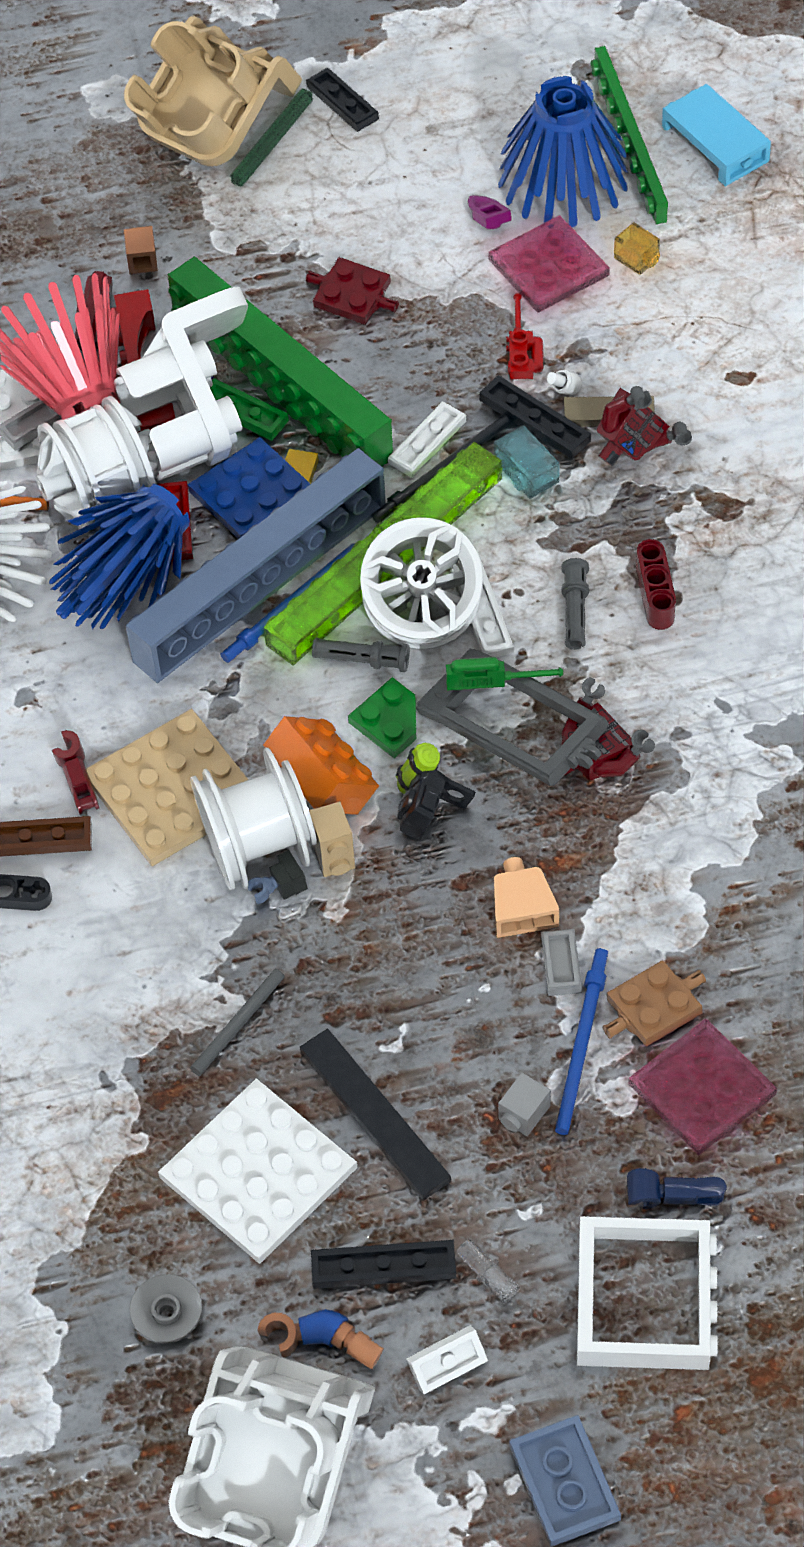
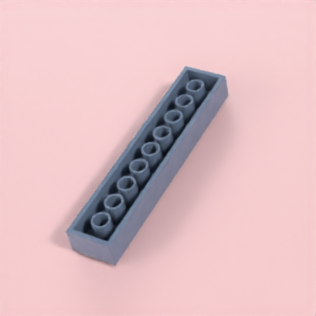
M357 448L351 454L342 457L338 464L330 470L321 473L305 489L296 492L293 498L284 505L275 508L259 524L253 525L237 541L229 543L212 560L204 562L200 569L188 578L182 579L166 595L158 597L149 608L141 614L133 616L129 623L126 624L132 662L157 684L371 519V514L386 503L384 468Z

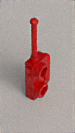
M516 293L513 296L515 300L514 331H509V337H506V343L509 342V345L506 346V351H509L508 374H510V379H533V373H540L544 368L543 340L541 337H533V331L521 329L522 295ZM527 351H532V359H529Z

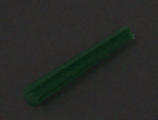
M300 89L230 174L233 184L239 187L243 186L313 101V94L310 90Z

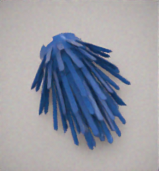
M153 483L151 487H145L143 484L136 492L95 497L100 503L106 504L80 510L78 514L82 516L68 520L69 523L76 526L95 520V522L60 538L57 542L58 544H63L99 526L102 528L53 563V565L59 566L61 563L68 562L74 556H78L49 580V584H53L70 571L50 589L57 590L60 587V592H64L57 599V601L63 603L56 610L57 615H60L62 619H66L71 613L77 612L78 615H81L76 621L75 627H78L86 618H92L100 611L91 623L93 629L117 598L100 624V629H104L117 609H119V614L117 615L119 623L146 578L138 598L139 602L144 600L158 567L159 571L149 602V608L156 600L158 593L161 596L166 590L173 551L172 572L181 579L182 534L189 527L190 518L188 512L183 515L176 505L179 499L170 491Z

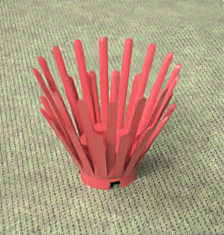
M96 273L92 275L91 281L99 361L89 310L85 304L81 280L78 275H74L72 279L79 310L75 314L74 319L84 360L55 282H50L48 285L60 319V324L58 321L51 323L55 338L30 293H25L23 299L40 329L36 333L30 332L28 334L8 306H2L1 308L2 313L20 338L15 337L11 341L0 328V339L2 340L0 341V359L10 369L4 365H0V368L59 414L62 420L89 410L90 407L96 404L101 406L102 399L107 396H113L121 403L114 387V380L117 378L120 313L115 318V309L112 308L110 310L107 276L103 278L102 296V294L100 295L98 275Z

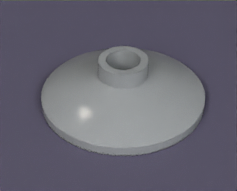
M173 1274L158 1275L146 1280L137 1288L130 1302V1317L133 1326L144 1338L157 1343H172L188 1336L199 1323L202 1314V1301L196 1287L187 1279ZM165 1310H172L174 1312L172 1316L167 1318L161 1316Z

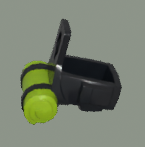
M430 743L418 744L415 748H412L409 751L406 762L398 767L395 776L397 778V787L404 794L398 806L400 831L416 839H419L432 821L440 799L465 809L476 793L474 790L452 781L437 770L440 753ZM448 791H457L461 793L464 797H454L451 794H449Z

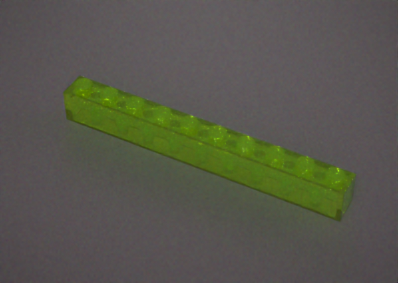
M473 442L467 449L461 450L450 464L440 468L434 478L425 486H420L408 501L398 505L391 516L384 522H379L366 538L356 542L349 553L342 559H337L324 575L314 579L307 590L299 597H294L282 612L267 621L264 627L266 646L294 666L312 650L315 638L324 639L363 604L361 567L368 548L381 532L395 523L411 518H432L452 525L502 480V460L476 442ZM411 548L397 554L406 565L414 558ZM382 572L380 583L389 581L393 576Z

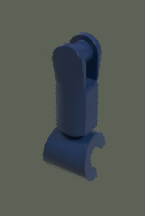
M638 1168L631 1170L627 1174L628 1205H636L643 1202V1210L660 1205L661 1198L663 1199V1204L716 1206L723 1202L727 1188L725 1181L720 1177L697 1179L664 1177L662 1184H660L659 1175L650 1169Z

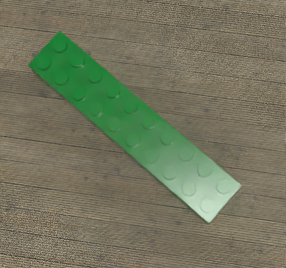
M195 256L168 274V292L172 302L171 311L222 290L232 288ZM247 299L248 309L243 323L234 330L207 342L216 354H221L229 361L233 369L236 371L240 370L245 374L253 386L260 387L267 393L272 402L275 404L279 403L284 407L292 419L299 420L304 424L312 436H318L324 441L331 452L334 454L338 453L341 457H344L359 448L381 467L388 463V457L393 453L391 419Z

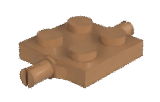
M662 960L607 992V1001L617 1011L618 1018L602 1027L604 1033L611 1039L616 1034L627 1029L637 1035L646 1047L702 1014V1005L692 995L691 990L706 982L704 974L697 970L695 973L682 979L675 975Z

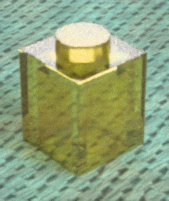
M634 222L614 239V259L639 275L649 267H654L660 258V239Z

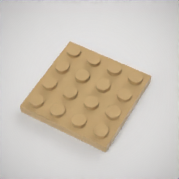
M192 708L86 768L95 793L152 867L207 835L195 801L190 777L196 776L201 781L203 780L202 772L204 769H207L220 789L248 780Z

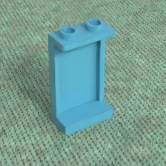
M708 84L692 90L687 95L669 103L663 108L662 128L667 131L675 127L719 168L718 181L725 187L769 162L771 141Z

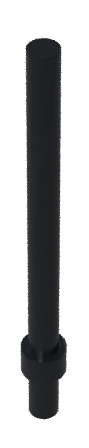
M502 415L403 491H396L387 498V503L371 514L372 519L379 524L392 513L402 511L408 506V501L511 424L510 419L506 415Z

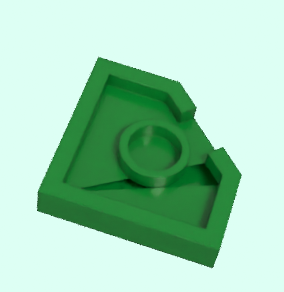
M392 677L348 715V723L395 759L417 739L415 694Z

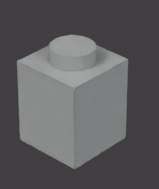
M521 1073L498 1103V1118L503 1126L512 1132L519 1131L528 1137L551 1106V1089Z

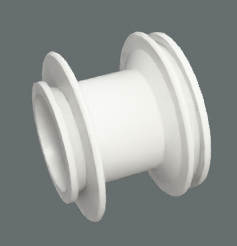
M267 747L263 751L267 774L224 789H220L215 784L207 769L203 770V780L201 781L196 776L190 777L202 823L218 867L229 890L235 889L236 881H239L243 888H248L247 861L293 846L301 863L308 867L310 865V858L306 842H309L311 846L317 844L312 819L291 764L288 760H284L281 762L282 767L280 768L274 754Z

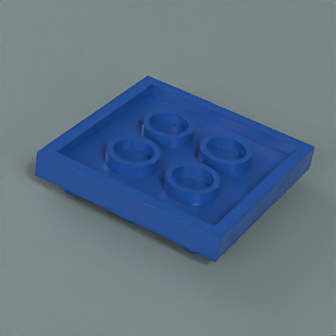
M259 437L187 485L189 492L239 539L253 525L259 524L275 508L284 505L293 498L296 492L305 489L310 483Z

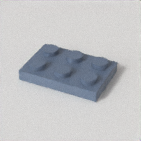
M579 1415L509 1440L510 1449L551 1547L621 1521V1513Z

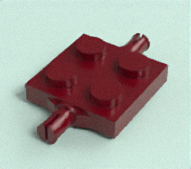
M338 257L326 275H321L311 270L306 275L307 283L320 286L313 298V305L321 310L364 325L367 324L371 315L379 308L392 311L393 313H396V310H398L399 301L385 297V292L391 283V275Z

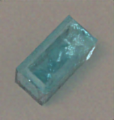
M524 425L494 441L493 462L500 472L504 471L511 479L513 486L518 491L522 490L529 499L559 483L560 463Z

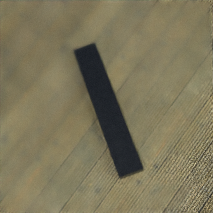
M328 1028L300 1046L302 1055L423 1201L451 1182L450 1174Z

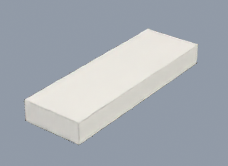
M442 401L388 457V465L413 478L465 424L466 414Z

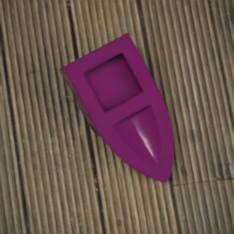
M469 196L468 205L472 210L473 220L484 228L496 229L503 223L512 221L511 210L500 202L485 196Z

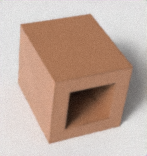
M153 227L124 229L129 274L158 271Z

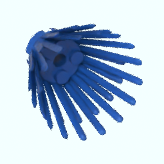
M570 76L554 77L545 81L541 85V92L539 94L536 92L534 102L506 137L509 140L503 147L501 155L505 154L510 147L511 149L500 166L499 170L504 169V173L499 180L498 188L505 184L526 141L529 140L506 197V204L509 206L514 199L518 187L524 181L539 142L522 209V217L524 219L529 217L534 195L540 197L542 194L550 157L544 225L547 227L552 225L556 181L557 199L559 201L565 199L567 175L570 227L577 226L575 155L581 197L587 198L589 196L593 219L598 221L601 214L587 145L600 184L603 189H606L611 205L616 209L618 207V200L598 142L601 143L622 189L627 192L628 186L622 175V170L628 173V169L621 156L626 158V152L618 141H623V139L594 101L592 89L586 82L581 80L580 86L573 84L572 77Z

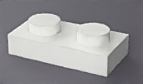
M471 1325L406 1358L418 1388L423 1394L488 1361L477 1332Z

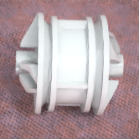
M113 396L103 398L101 406L96 404L90 407L89 410L65 420L54 422L53 428L48 423L39 425L37 433L40 451L35 478L43 498L46 501L54 499V509L67 520L82 516L78 514L80 510L106 504L100 503L95 497L136 492L143 484L145 487H151L153 483L156 484L154 477L158 458L149 438L150 430L147 428L141 431V421L125 407L121 406ZM95 520L78 525L77 527L78 529H81L89 524H92L93 522H95Z
M411 518L388 527L371 543L361 567L363 604L371 623L388 640L400 646L409 644L410 649L441 647L459 637L476 616L483 584L482 566L473 544L457 528L437 519ZM421 547H426L424 560L421 557ZM411 548L413 550L414 562L408 567L397 554ZM437 549L445 554L436 560V566L434 567L431 560L434 550ZM455 564L459 568V571L436 578V576ZM382 572L397 577L396 579L380 583ZM464 585L461 597L444 591ZM407 591L388 605L383 600V598ZM410 601L412 609L409 619L406 620L399 617L398 614L407 608V603ZM433 601L447 614L435 621L430 619L429 605ZM419 608L422 609V623L417 622Z

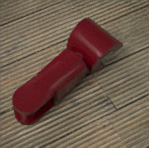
M61 731L68 750H62L57 747L52 750L57 764L63 768L76 808L81 816L85 810L93 807L96 810L100 808L84 764L85 752L79 737L73 731ZM90 792V795L78 799V796Z

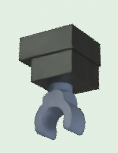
M290 850L277 855L279 863L269 867L270 877H255L248 881L249 891H253L256 888L262 889L261 892L254 895L257 904L265 902L276 888L284 900L308 889L305 875Z

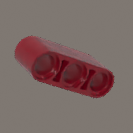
M647 539L639 543L637 547L636 573L647 622L652 628L664 630L671 627L675 621L676 596L663 544L654 539Z

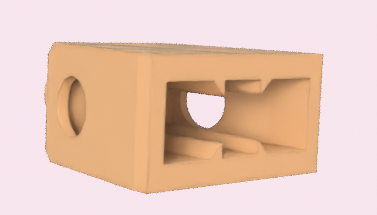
M511 857L503 862L505 873H499L494 876L496 937L501 938L559 927V907L542 870L538 867L525 869L523 860L520 857Z

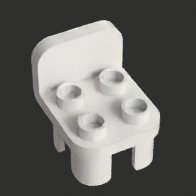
M240 287L222 290L167 313L162 320L160 330L144 356L116 368V372L120 377L114 380V387L121 402L120 404L135 417L174 401H177L183 416L154 427L149 433V438L158 458L154 477L157 482L203 462L208 466H212L226 460L232 448V443L237 442L236 432L242 430V424L230 397L226 396L215 400L210 389L213 386L211 376L217 374V369L206 342L234 330L243 323L248 304Z
M232 1347L221 1350L216 1357L204 1401L197 1407L190 1422L188 1435L193 1436L184 1472L176 1477L170 1493L169 1509L174 1522L187 1533L203 1538L214 1536L245 1547H315L323 1538L328 1526L357 1418L369 1412L375 1388L350 1377L252 1348Z

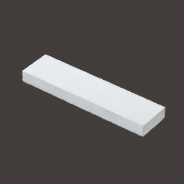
M481 562L483 584L479 608L470 624L480 652L496 658L513 654V643ZM456 564L449 568L451 573L459 571ZM464 585L456 587L460 597L463 594Z

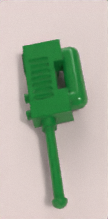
M496 657L456 659L451 664L446 665L447 691L505 687V681L512 678L557 675L561 677L564 671L558 667V669L511 672L505 671L504 661H499Z

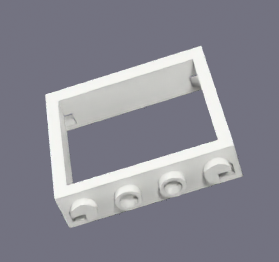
M580 1217L577 1366L709 1370L711 1356H717L718 1337L717 1335H711V1323H717V1301L710 1300V1289H717V1267H710V1256H716L717 1234H710V1220ZM594 1239L698 1242L699 1345L592 1342Z

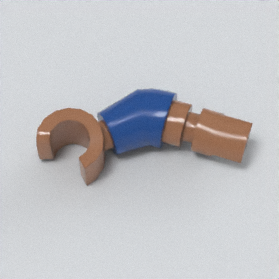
M328 1309L299 1317V1323H294L288 1315L283 1313H271L266 1315L258 1325L260 1336L268 1337L277 1329L288 1332L287 1339L279 1344L281 1356L284 1358L290 1356L296 1350L299 1341H303V1345L326 1344L329 1347L334 1345L341 1350L344 1347L347 1348L346 1353L372 1370L384 1350L383 1347L373 1342L372 1338L362 1331L355 1333V1327L348 1323L346 1316Z

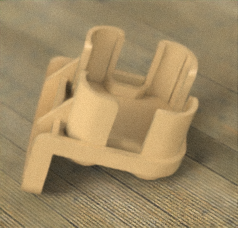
M191 16L185 23L172 21L164 24L157 30L151 40V48L163 60V63L150 86L141 77L132 75L125 87L124 100L128 108L137 116L141 129L153 141L202 165L218 166L227 162L235 155L271 90L273 89L281 94L293 97L302 82V78L285 58L276 56L273 59L266 49L261 46L247 51L242 50L232 43L220 27L216 25L207 27L200 18Z

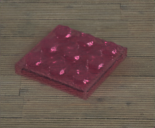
M560 215L488 252V260L537 313L610 275V267Z
M704 1019L630 1076L628 1082L637 1094L698 1156L773 1098L777 1092V1088L707 1019Z

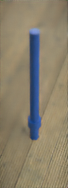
M352 543L250 629L245 628L236 636V641L220 653L222 659L229 663L242 651L250 650L258 643V638L356 557L361 552L360 548L355 543Z
M602 948L595 950L591 970L587 971L584 982L586 994L555 1127V1132L560 1135H568L598 998L600 992L605 987L607 976L604 971L608 951Z

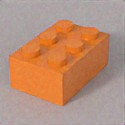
M284 716L263 746L272 751L280 767H282V761H289L304 797L314 809L341 801L345 814L358 815L379 787L372 778L371 770L359 762L353 754L354 750L352 747L340 739L335 733L334 725L325 719Z

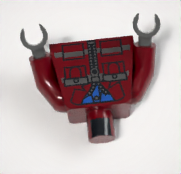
M634 386L630 393L619 388L613 400L605 405L602 420L597 427V433L608 441L598 457L612 467L622 453L636 461L645 453L657 447L671 444L673 439L681 446L689 444L692 441L691 431L687 430L686 424L683 422H676L672 426V431H669L668 428L670 426L648 407L652 404L649 391L643 392L640 386Z
M591 677L584 680L582 690L585 696L579 697L577 703L606 718L608 726L606 727L607 730L595 742L602 755L597 760L592 759L593 765L589 769L579 765L575 769H578L588 780H594L599 777L622 776L639 760L641 752L650 753L654 750L655 742L647 739L642 744L643 740L649 735L643 729L635 731L631 738L598 702L596 704L592 703L594 699H600L604 696L605 687L599 684L597 689L591 693V687L595 683V679ZM570 718L567 719L562 730V744L581 724ZM570 768V770L564 776L574 771L575 769Z

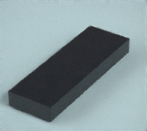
M328 67L306 80V87L355 131L359 132L379 120V112Z

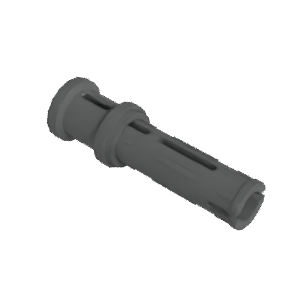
M570 558L561 565V570L564 574V584L561 587V592L564 598H566L565 645L569 649L577 650L581 649V646L585 647L586 645L585 598L589 594V585L586 583L589 563L581 558Z
M315 638L312 646V657L370 663L374 669H380L382 666L399 668L400 672H406L409 664L410 646L409 644H403L402 647L384 645L382 641L368 645Z

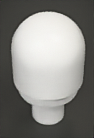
M560 370L556 373L551 372L547 376V382L552 384L558 393L573 396L582 388L581 377L574 372Z

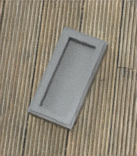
M39 400L1 423L0 436L16 451L38 437L37 428L39 425L48 423L53 428V423L62 420V418Z
M575 930L541 932L548 996L582 993Z

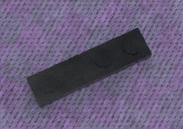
M499 375L479 392V401L501 415H506L512 422L571 459L591 442L590 432Z
M454 1240L311 1250L313 1289L457 1279Z

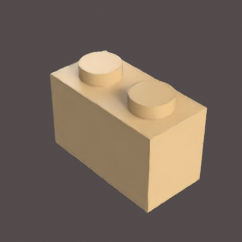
M341 801L309 810L317 839V844L313 845L323 877L339 876L355 869L352 831Z

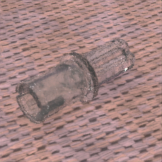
M467 1239L459 1246L457 1253L478 1275L476 1280L478 1282L483 1281L503 1303L508 1302L517 1293L520 1286L499 1267L497 1259L491 1260L471 1239Z

